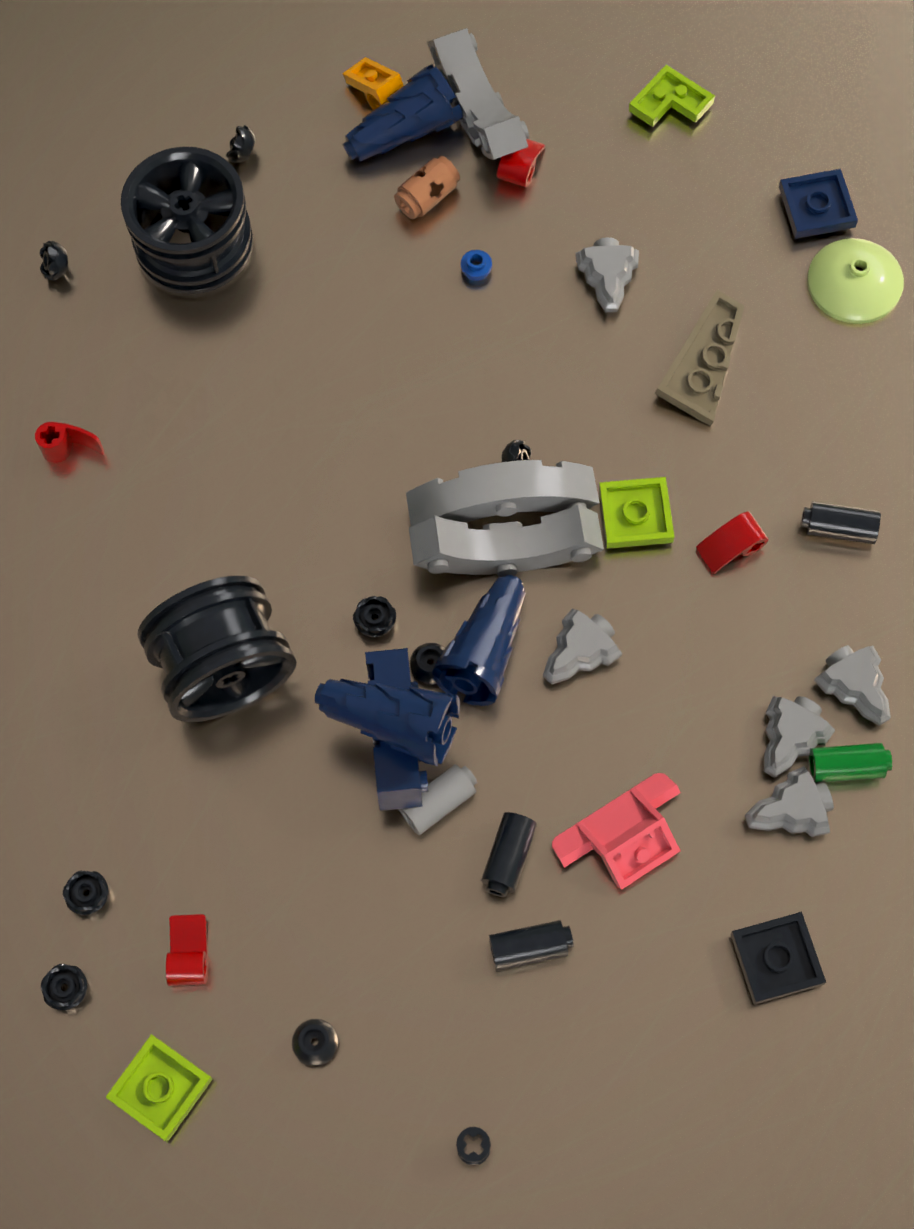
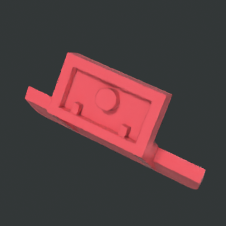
M653 774L556 836L552 841L553 851L565 868L594 849L602 857L616 886L622 890L681 851L665 818L656 810L681 792L677 784L665 774Z

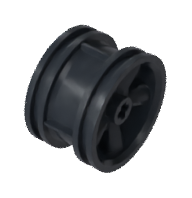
M175 147L149 156L130 173L121 194V210L127 230L131 236L138 264L151 281L172 292L200 294L226 285L244 269L251 256L253 233L246 210V200L241 179L237 171L226 159L202 148ZM161 212L163 219L150 226L155 217ZM208 214L228 216L223 225L215 232L203 223L207 219ZM176 229L183 233H189L191 243L182 244L169 242Z
M226 576L199 583L162 602L140 624L137 633L138 639L144 648L148 662L156 667L163 668L166 674V678L161 686V692L168 703L172 717L176 720L200 722L229 715L265 698L284 684L293 674L297 664L296 658L292 650H290L285 635L271 630L267 623L272 613V607L265 596L261 583L257 579L249 576Z

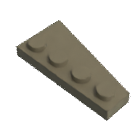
M716 290L654 394L711 427L715 420L716 408L721 397L725 374L729 367L730 355L745 305Z

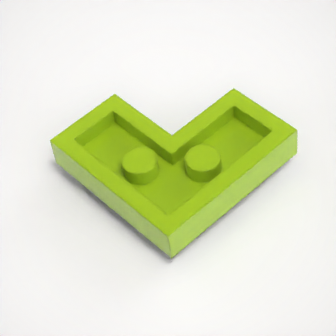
M665 65L629 103L628 111L652 127L671 107L696 123L714 104L715 95L670 66Z

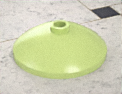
M850 238L832 242L815 255L809 267L807 285L813 301L824 313L842 322L863 324L885 317L896 307L903 292L904 277L898 261L885 248L868 240ZM855 267L861 268L863 271H859Z

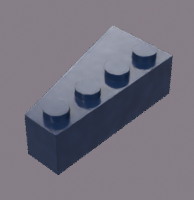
M408 648L365 652L368 684L375 685L376 683L405 689H409V686L419 688L418 681L411 682ZM373 738V745L375 746L373 751L376 787L380 811L422 807V793L428 792L427 771H419V762L422 761L392 749L390 744Z

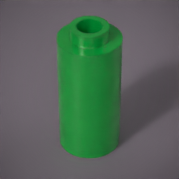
M882 743L810 748V755L808 756L809 772L815 783L881 779L886 777L887 771L892 770V755L889 749L885 750Z

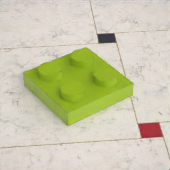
M666 477L599 482L606 549L674 542L675 537Z
M151 1034L106 1095V1098L168 1143L213 1078Z

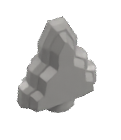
M606 237L597 240L592 247H587L577 252L575 257L578 270L585 273L586 282L596 289V298L604 311L617 312L624 298V286L631 282L632 270L638 268L639 250L634 249L632 246L619 245L617 239Z
M572 608L562 620L563 629L556 637L557 649L549 656L543 677L550 684H555L570 679L579 670L592 671L601 664L609 666L620 658L622 652L611 639L615 634L611 624L599 614H595L590 619L579 610Z
M847 645L831 654L825 660L829 668L814 679L825 694L833 693L842 704L854 705L863 717L878 726L889 721L891 718L889 702L881 689L884 677L878 667L881 658L874 646H868L853 652L851 647Z
M802 696L796 697L794 702L783 697H772L766 711V715L770 720L765 732L770 742L764 752L765 773L775 778L790 769L797 757L809 756L810 748H815L817 745H826L834 734L835 729L820 717L822 709L817 703Z
M803 766L789 772L787 781L775 786L772 797L758 801L745 814V819L748 827L752 829L771 831L784 828L791 834L807 832L811 837L830 833L826 812L833 810V800L827 785L824 782L815 784L809 771Z

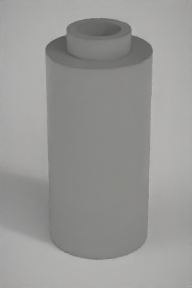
M455 764L428 784V792L422 793V807L399 809V811L414 832L421 835L476 793L474 785L477 784V780L466 766L460 768Z

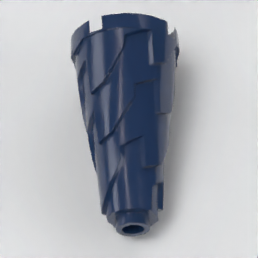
M430 64L409 78L406 85L387 98L388 101L362 119V123L345 135L346 142L343 143V147L351 160L357 158L361 162L380 152L384 154L409 140L413 142L434 130L438 132L463 118L459 104L453 108L451 107V103L456 96L436 66L433 67V64Z
M506 575L505 577L497 578L487 594L481 597L468 621L463 622L454 639L445 647L433 668L432 676L436 684L444 692L456 695L459 691L466 694L463 700L464 703L488 706L496 702L504 681L503 675L514 648L511 645L521 620L519 615L526 595L523 582L518 577Z
M329 679L325 684L320 683L315 693V704L319 705V710L328 718L361 730V734L390 744L392 749L418 758L426 764L434 766L442 764L450 750L457 727L452 726V717L459 719L460 699L457 695L448 692L441 693L410 686L409 689L381 683L372 685L347 679H340V681Z

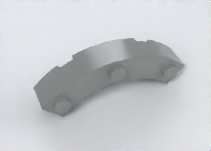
M465 28L428 41L427 44L435 66L443 76H446L448 84L456 96L451 105L452 107L460 105L463 114L460 122L475 146L482 145V153L493 160L527 148L526 140L529 139L527 126L523 120L520 121L519 116H515L505 108L499 92H494L476 54L478 48L474 35L472 33L469 34L468 29Z
M521 460L482 465L458 471L459 478L443 482V479L436 478L406 492L411 526L434 515L453 521L470 522L495 515L502 517L511 516L516 512L557 513L576 505L590 509L600 503L593 467L567 461H560L556 466H543L542 460Z
M576 505L560 512L540 517L541 523L523 527L522 523L518 521L489 523L484 525L483 529H468L466 522L453 521L434 515L409 527L413 564L428 569L433 574L443 572L470 575L497 574L499 577H505L506 575L514 576L520 571L536 570L571 561L584 562L591 559L592 554L604 550L598 513L581 505Z

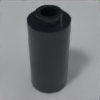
M812 501L810 508L804 507L801 527L807 528V535L875 544L880 528L881 512Z
M503 813L481 882L487 885V892L500 897H506L507 893L516 892L537 828V823L534 820L517 813Z
M561 920L489 935L496 971L567 957L568 948L574 947L570 926L563 927Z

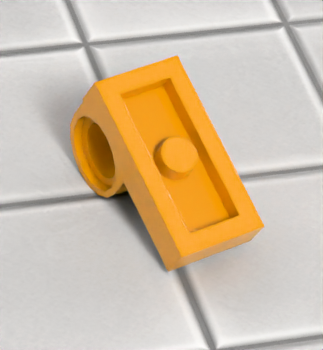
M367 57L342 73L346 84L364 92L366 100L373 111L388 101L387 98L404 86L398 72Z

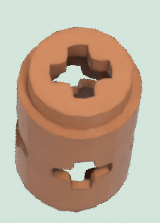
M446 157L432 158L398 187L394 200L399 209L408 218L423 217L457 187V182L460 180L459 172Z

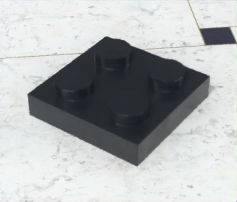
M802 912L731 932L730 935L754 1005L819 987L826 983Z

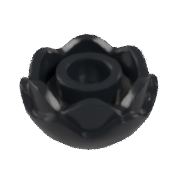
M246 125L243 127L237 126V134L230 140V151L227 152L226 157L231 159L230 162L232 163L247 161L253 150L256 137L253 131Z
M55 241L43 243V247L39 252L40 257L43 259L40 271L44 274V278L57 280L67 272V251L61 244Z
M513 440L502 451V462L530 460L532 450L529 446L525 445L524 440Z
M371 596L362 599L358 603L353 614V621L362 634L369 637H380L387 634L393 628L396 621V610L386 598ZM376 615L378 618L373 620L372 616Z
M425 643L413 651L409 664L411 673L416 680L431 685L436 684L432 671L445 647L438 643ZM433 660L434 663L432 665H429L428 661Z
M81 870L74 873L63 888V897L67 907L72 912L80 915H90L99 911L105 905L109 895V888L105 878L96 871ZM86 890L90 891L88 896H84Z
M58 964L41 981V991L45 1003L57 1010H70L78 1006L87 993L88 986L85 974L77 966ZM65 984L68 985V989L66 991H62V986Z
M310 1019L301 1023L292 1037L293 1052L298 1060L307 1066L328 1063L333 1058L339 1045L336 1031L330 1023L322 1019ZM318 1039V1044L312 1045L311 1041Z

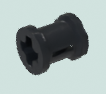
M478 1127L466 1128L459 1134L456 1146L460 1159L467 1165H481L490 1155L491 1147L488 1134ZM470 1138L472 1141L480 1138L482 1140L480 1144L482 1153L478 1155L473 1151L469 1155L466 1154L467 1144L465 1140Z

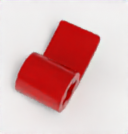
M527 139V148L502 156L497 169V179L527 188L533 177L536 158L545 149V144Z
M46 422L40 425L35 432V440L44 458L49 462L59 463L66 460L71 453L72 443L84 445L104 455V449L99 438L80 427L66 423Z
M747 511L737 515L711 533L696 546V550L712 574H716L741 553L743 556H749L757 552L767 544L769 539L752 514Z
M205 915L170 916V953H167L166 956L167 985L206 984L207 926Z

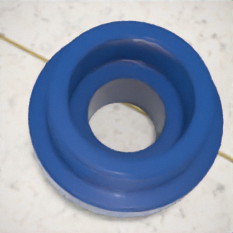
M471 250L463 255L461 270L470 280H482L492 270V259L489 254L482 250ZM473 262H480L481 264H479V265H473L472 263H473Z

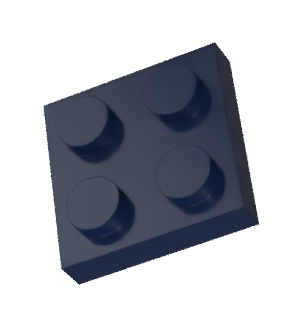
M841 168L780 180L779 190L795 239L855 228L857 226L858 218Z

